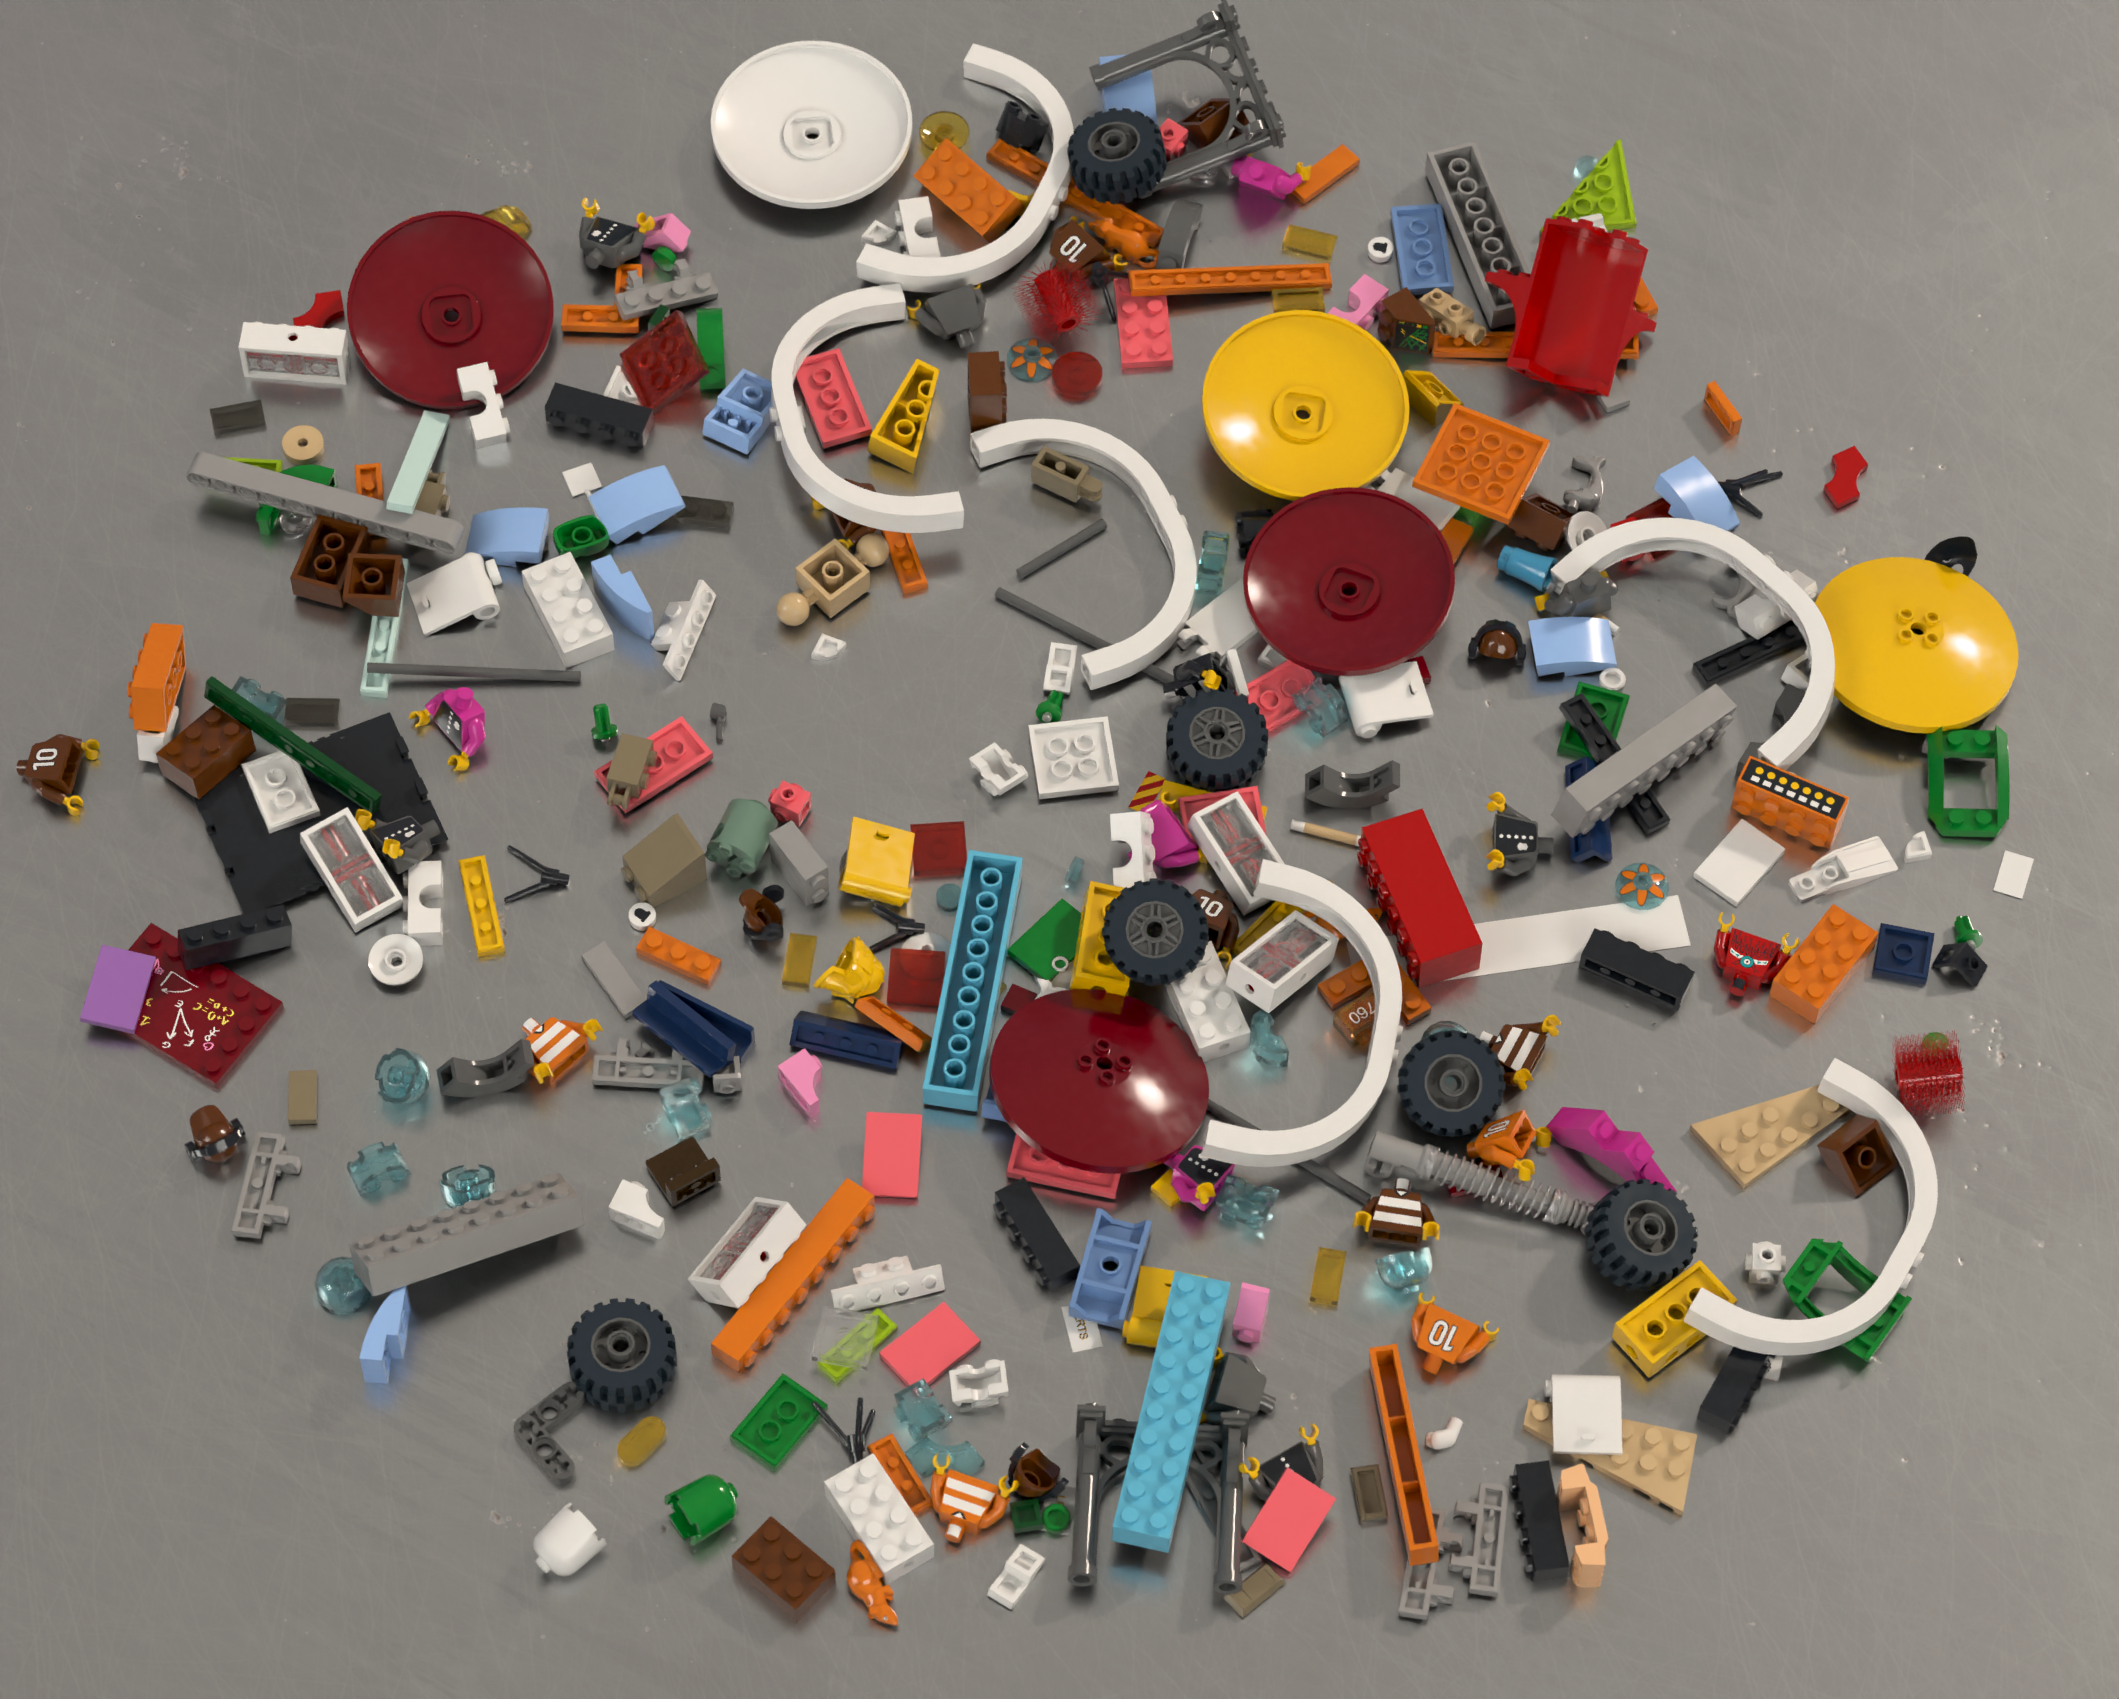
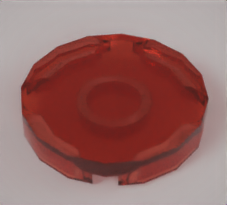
M1081 351L1066 353L1060 356L1052 367V383L1054 387L1056 386L1062 395L1073 399L1088 397L1090 393L1096 392L1102 383V366L1095 357Z

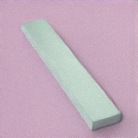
M424 410L387 500L388 510L413 513L448 427L450 415Z
M402 558L405 576L399 617L372 616L360 688L361 696L387 698L391 674L367 673V662L393 663L408 574V559Z

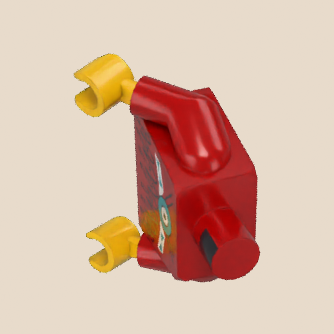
M1721 912L1718 916L1721 927L1717 930L1713 949L1717 965L1723 969L1722 977L1725 980L1731 981L1729 991L1736 996H1743L1747 987L1759 990L1763 983L1769 984L1791 958V949L1797 948L1800 940L1797 937L1795 944L1788 946L1786 940L1790 933H1786L1782 937L1784 947L1781 949V944L1735 928H1732L1730 932L1728 929L1735 921L1734 914L1732 913L1731 922L1724 924L1721 921L1723 912Z

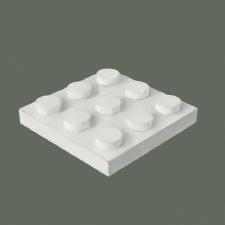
M1108 716L1028 725L1039 799L1119 790Z

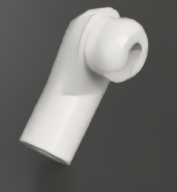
M1450 1417L1444 1430L1427 1433L1425 1436L1426 1445L1434 1449L1453 1446L1463 1422L1459 1418Z

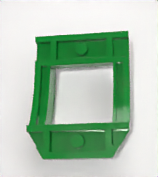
M1997 725L1995 730H1950L1942 732L1941 727L1934 733H1927L1928 818L1933 820L1936 824V829L1942 836L1997 837L2002 830V826L2009 820L2010 774L2007 733ZM1944 758L1995 759L1996 809L1944 808Z
M1812 1238L1782 1280L1793 1303L1808 1319L1826 1316L1807 1296L1829 1265L1862 1294H1865L1878 1279V1276L1858 1262L1843 1247V1243L1839 1240L1837 1243L1823 1242L1824 1239ZM1897 1292L1887 1310L1873 1325L1850 1341L1841 1344V1346L1867 1362L1873 1360L1874 1354L1898 1320L1903 1317L1912 1298L1908 1295L1904 1297Z

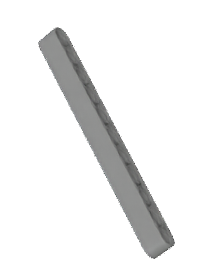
M198 452L195 455L186 475L187 480L198 487L312 518H317L318 514L354 523L368 527V532L371 534L445 554L455 553L464 532V527L452 519L415 509L412 514L388 510L386 501L205 452Z

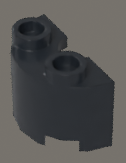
M1008 101L1004 106L996 127V131L1000 132L999 138L1017 149L1019 145L1029 147L1031 152L1039 151L1049 124L1042 121V118L1037 114H1024L1019 103Z
M1271 509L1235 512L1236 527H1241L1243 532L1238 533L1239 549H1244L1245 559L1258 532L1274 516Z

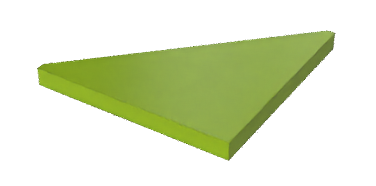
M1621 139L1617 140L1609 152L1600 159L1590 174L1574 189L1571 196L1555 211L1551 219L1563 216L1570 219L1576 218L1578 221L1579 217L1601 213L1607 231L1636 228L1637 222ZM1543 227L1540 229V237L1543 231Z

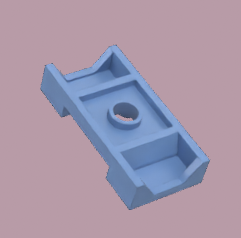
M1097 1208L1069 1304L1068 1316L1123 1329L1143 1255H1145L1150 1237L1152 1221L1144 1220L1136 1224L1113 1219L1103 1209ZM1107 1261H1114L1117 1263L1118 1268L1114 1271H1107L1102 1265Z

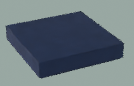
M1881 923L1872 974L1926 984L1935 933Z

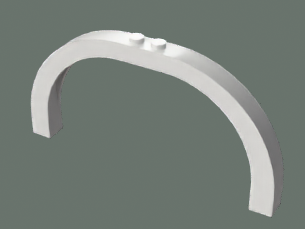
M974 43L964 59V78L991 85L1016 96L1032 108L1042 118V121L1049 124L1047 130L1053 144L1051 161L1032 200L1018 222L994 242L977 250L949 257L909 256L866 243L856 261L857 278L878 285L901 283L902 290L912 292L950 291L969 284L977 285L992 279L1016 265L1031 252L1040 241L1051 220L1054 221L1056 219L1060 202L1066 200L1068 185L1072 177L1067 148L1070 136L1074 134L1073 123L1064 100L1043 75L1028 64L1008 54Z
M901 283L863 288L844 293L810 310L786 333L777 349L772 366V407H769L770 419L772 423L776 422V426H774L776 442H781L785 459L794 477L824 507L839 516L861 525L901 533H927L963 528L964 508L959 491L926 496H894L860 488L837 476L812 451L806 439L793 390L794 379L803 361L817 346L832 336L854 327L905 319L906 301Z
M1025 419L973 432L970 437V449L980 468L1018 456L1039 454L1043 446H1046L1063 455L1078 457L1102 466L1122 479L1134 491L1145 507L1169 555L1173 569V586L1163 608L1146 627L1124 641L1083 654L1081 671L1090 689L1094 690L1128 678L1158 660L1176 641L1177 635L1183 630L1185 622L1189 618L1195 595L1197 566L1192 539L1187 530L1186 518L1184 515L1179 514L1175 497L1169 495L1165 485L1152 466L1137 451L1116 437L1094 427L1071 421Z
M1650 518L1624 523L1596 534L1572 550L1550 569L1552 583L1562 591L1567 582L1580 578L1585 573L1602 572L1623 559L1652 551L1679 550L1709 556L1730 566L1778 605L1792 619L1806 642L1811 659L1809 685L1802 702L1787 723L1758 748V759L1786 771L1808 750L1817 738L1826 722L1834 695L1835 658L1831 635L1822 614L1813 600L1795 582V579L1789 572L1782 571L1776 566V563L1769 555H1763L1742 538L1711 524L1683 518Z
M1263 859L1258 871L1254 896L1300 907L1319 916L1335 927L1348 939L1362 958L1368 970L1375 996L1374 1023L1362 1082L1355 1093L1338 1110L1313 1124L1279 1131L1254 1130L1210 1120L1203 1142L1202 1157L1242 1166L1276 1167L1301 1163L1331 1151L1345 1142L1367 1120L1377 1104L1388 1078L1391 1065H1396L1399 1050L1394 1049L1395 1042H1400L1403 1026L1399 1025L1402 1005V983L1399 967L1386 935L1375 919L1357 900L1337 885L1309 871Z
M1836 1058L1833 1059L1822 1078L1817 1092L1847 1107L1856 1114L1878 1121L1888 1144L1902 1167L1907 1183L1909 1209L1904 1233L1874 1285L1856 1302L1840 1311L1819 1318L1784 1320L1757 1315L1741 1309L1701 1287L1683 1322L1728 1345L1756 1353L1782 1356L1816 1353L1848 1342L1863 1333L1880 1318L1900 1288L1903 1290L1907 1288L1913 1277L1908 1272L1911 1267L1917 1269L1925 1255L1920 1251L1932 1228L1938 1199L1935 1163L1928 1143L1914 1118L1887 1089L1859 1070Z

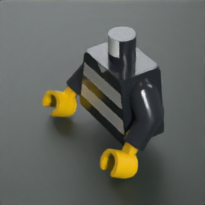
M1211 653L1175 666L1173 669L1174 681L1163 684L1164 695L1167 699L1177 696L1184 699L1188 695L1194 698L1196 691L1204 689L1205 693L1211 692V689L1217 690L1218 687L1220 692H1226V689L1229 688L1227 675Z

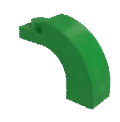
M722 308L697 309L700 389L726 388Z
M300 465L279 472L334 488L337 485L335 469L324 466ZM259 503L256 522L259 524L261 534L271 535L283 509Z

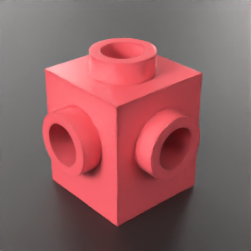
M1167 118L1159 129L1163 138L1166 161L1169 162L1176 157H1181L1185 152L1189 130Z
M782 781L778 789L774 788L770 793L768 803H770L771 813L778 821L789 822L792 820L797 827H800L812 807L811 793L805 791L800 785Z

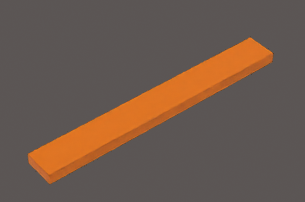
M1000 138L986 153L987 159L1036 187L1039 186L1049 166L1047 162L1020 147L1017 149L1006 144ZM1071 177L1068 185V194L1064 201L1066 204L1095 220H1105L1107 217H1112V224L1120 228L1137 231L1146 239L1149 248L1156 249L1158 247L1164 228L1121 204H1111L1110 201L1101 203L1096 201V198L1091 199L1087 197L1083 192L1075 188L1076 183L1073 177Z
M1329 263L1128 271L1131 297L1332 288Z
M1435 331L1433 357L1508 358L1515 332H1486L1484 340L1478 345H1473L1465 339L1464 335L1454 338L1451 335L1444 336L1439 331ZM1638 334L1627 343L1619 359H1638Z

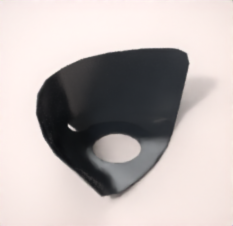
M1966 536L1948 538L1935 545L1924 560L1939 563L1950 568L1956 564H1961L1963 567L1962 574L1969 576L1977 560L1975 542L1972 538Z

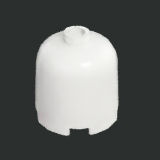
M570 1502L534 1537L533 1547L538 1555L535 1562L546 1574L551 1570L559 1576H570L608 1545L604 1538L598 1541V1537L594 1533L597 1529L578 1509L574 1513L572 1512L574 1509Z

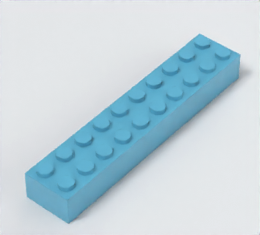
M969 850L923 1084V1104L978 1112L1007 958V949L1009 947L1021 884L1022 857Z
M1178 1271L1174 1273L1113 1523L1112 1541L1169 1553L1227 1310L1230 1282Z

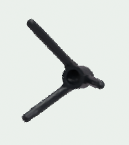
M1095 262L1092 265V273L1084 284L1088 286L1095 281L1096 285L1101 287L1112 321L1115 322L1117 318L1107 284L1110 282V276L1128 278V273L1113 271L1102 266L1100 262Z
M1764 469L1739 479H1726L1725 482H1717L1726 495H1732V498L1741 502L1759 517H1762L1763 513L1742 496L1743 486L1780 477L1783 475V472L1778 471L1768 474V470Z
M511 845L507 847L510 852L539 869L542 873L540 883L505 897L504 901L506 903L536 890L549 887V885L556 886L557 883L568 885L570 875L559 873L560 870L542 865Z
M877 902L873 904L871 908L873 911L896 922V933L870 946L869 948L872 952L905 937L906 934H924L925 923L915 922V919L904 918Z
M858 1398L855 1434L846 1436L817 1401H813L812 1406L840 1437L843 1444L848 1446V1453H851L852 1464L863 1459V1452H865L867 1434L876 1411L874 1409L870 1410L862 1430L863 1398Z

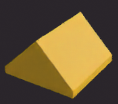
M1405 370L1403 373L1409 404L1434 428L1445 421L1454 403L1462 406L1465 405L1431 372Z

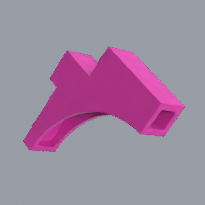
M1562 1107L1546 1126L1560 1146L1572 1148L1589 1155L1616 1172L1625 1181L1635 1180L1637 1182L1639 1179H1648L1650 1184L1657 1181L1664 1184V1189L1668 1190L1671 1188L1677 1192L1651 1157L1654 1151L1640 1132L1618 1130L1604 1110Z

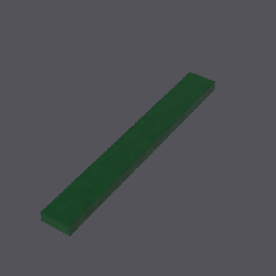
M213 676L206 681L204 698L373 815L379 810L381 793Z

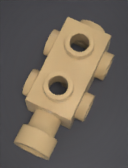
M1435 288L1419 299V303L1436 322V326L1442 335H1451L1454 338L1464 335L1465 339L1473 345H1478L1484 340L1487 330L1479 323H1473L1474 311L1452 298L1449 294Z

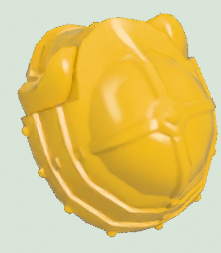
M857 936L850 938L840 953L836 965H832L816 980L813 987L830 990L832 996L845 998L852 1004L862 996L877 992L880 985L884 983V967L880 960L874 956L871 949Z

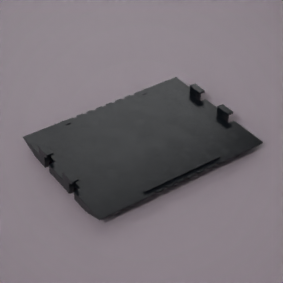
M390 712L332 733L329 737L325 738L324 736L317 739L318 741L308 742L382 794L380 808L374 815L372 814L371 820L378 819L388 823L406 816H412L420 825L434 820L439 827L440 834L429 839L431 846L448 840L431 800L422 802L420 798H428V790L422 777H419L412 759L403 761L401 757H408L409 749L403 736L400 735ZM302 765L300 766L319 808L320 816L270 834L242 767L233 770L199 800L192 795L206 831H211V827H214L216 832L210 833L209 837L225 874L229 873L230 869L234 871V874L227 877L243 914L270 908L304 895L306 891H315L322 885L325 887V882L300 843V833L347 807L354 818L357 810L363 809ZM369 828L362 830L376 853ZM376 853V855L378 856V858H379V860L381 861V863L385 862V861Z

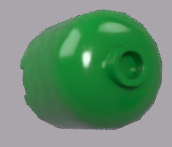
M708 1474L666 1495L664 1502L665 1505H671L673 1513L669 1515V1518L675 1529L683 1539L689 1537L691 1539L690 1545L693 1546L735 1519L738 1493L732 1483H726L722 1478Z

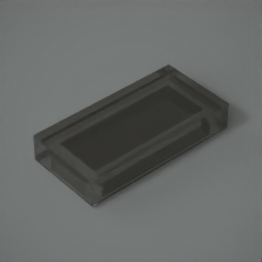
M261 399L210 409L215 435L266 426Z
M286 698L285 725L339 726L340 698Z

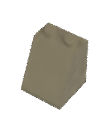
M678 813L670 817L622 856L623 867L621 871L627 882H633L636 887L634 889L640 902H646L653 906V908L707 880L705 853Z

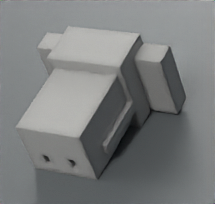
M643 1041L640 1042L641 1048L635 1052V1057L645 1058L650 1054L652 1056L655 1055L654 1050Z

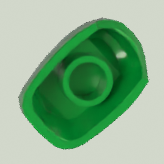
M594 515L572 519L553 530V541L559 555L571 552L573 558L590 556L601 552L607 548L610 542L606 527Z

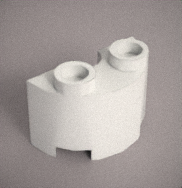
M995 742L969 758L972 769L976 768L983 777L980 783L993 796L997 794L1000 796L1029 778L1026 769L1022 765L1012 764L1013 758L1006 749L1002 750Z
M988 1360L984 1363V1367L974 1369L972 1365H961L955 1370H949L952 1400L957 1406L964 1402L971 1403L972 1408H985L998 1404V1398L1001 1396L1008 1397L1004 1360Z

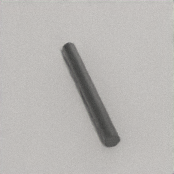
M1098 520L1016 570L1018 576L1021 579L1104 530L1107 528L1105 520Z

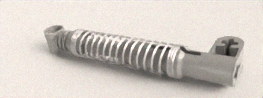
M1378 1130L1375 1133L1364 1164L1365 1172L1373 1177L1388 1178L1394 1166L1414 1172L1416 1177L1423 1180L1426 1179L1428 1181L1431 1178L1432 1183L1437 1180L1440 1186L1446 1183L1449 1189L1453 1186L1456 1187L1458 1192L1464 1189L1466 1195L1470 1192L1473 1193L1474 1197L1481 1195L1483 1201L1487 1199L1489 1194H1491V1203H1494L1499 1197L1500 1207L1508 1200V1209H1511L1515 1203L1517 1212L1521 1211L1523 1206H1525L1524 1213L1528 1215L1533 1209L1534 1218L1542 1212V1220L1548 1221L1551 1224H1564L1567 1221V1225L1571 1226L1573 1223V1227L1578 1228L1580 1226L1581 1232L1585 1235V1226L1589 1224L1587 1221L1588 1215L1594 1209V1205L1597 1202H1590L1586 1206L1585 1201H1582L1581 1204L1579 1199L1572 1201L1573 1197H1570L1566 1191L1556 1188L1551 1195L1549 1194L1551 1186H1548L1546 1193L1541 1191L1542 1183L1539 1184L1538 1190L1532 1188L1534 1180H1531L1529 1187L1524 1185L1525 1181H1521L1520 1184L1516 1183L1517 1174H1514L1512 1181L1507 1180L1508 1171L1505 1172L1503 1178L1499 1177L1500 1168L1494 1171L1491 1170V1165L1486 1168L1483 1167L1482 1162L1480 1165L1474 1164V1159L1471 1162L1465 1161V1156L1463 1159L1457 1158V1153L1453 1157L1448 1155V1150L1446 1153L1440 1152V1147H1433V1145L1429 1144L1421 1146Z

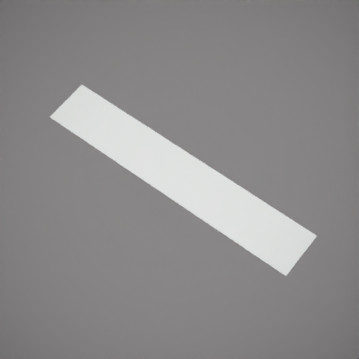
M1678 895L1667 896L1663 899H1646L1642 907L1638 905L1637 901L1477 923L1474 925L1483 943L1480 968L1447 980L1579 962L1594 928L1600 931H1609L1623 941L1634 942L1646 951L1691 946ZM1386 936L1397 962L1408 975L1406 970L1408 963L1405 957L1401 958L1397 951L1396 942L1398 941L1396 936ZM1346 942L1351 965L1362 960L1350 942ZM1373 987L1365 992L1373 991Z

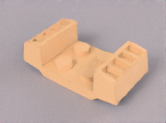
M1582 1463L1561 1471L1556 1498L1559 1512L1580 1509L1577 1510L1579 1527H1584L1586 1534L1583 1537V1544L1575 1545L1570 1564L1572 1578L1576 1586L1600 1587L1601 1577L1606 1565L1605 1552L1609 1538L1598 1488L1590 1482Z

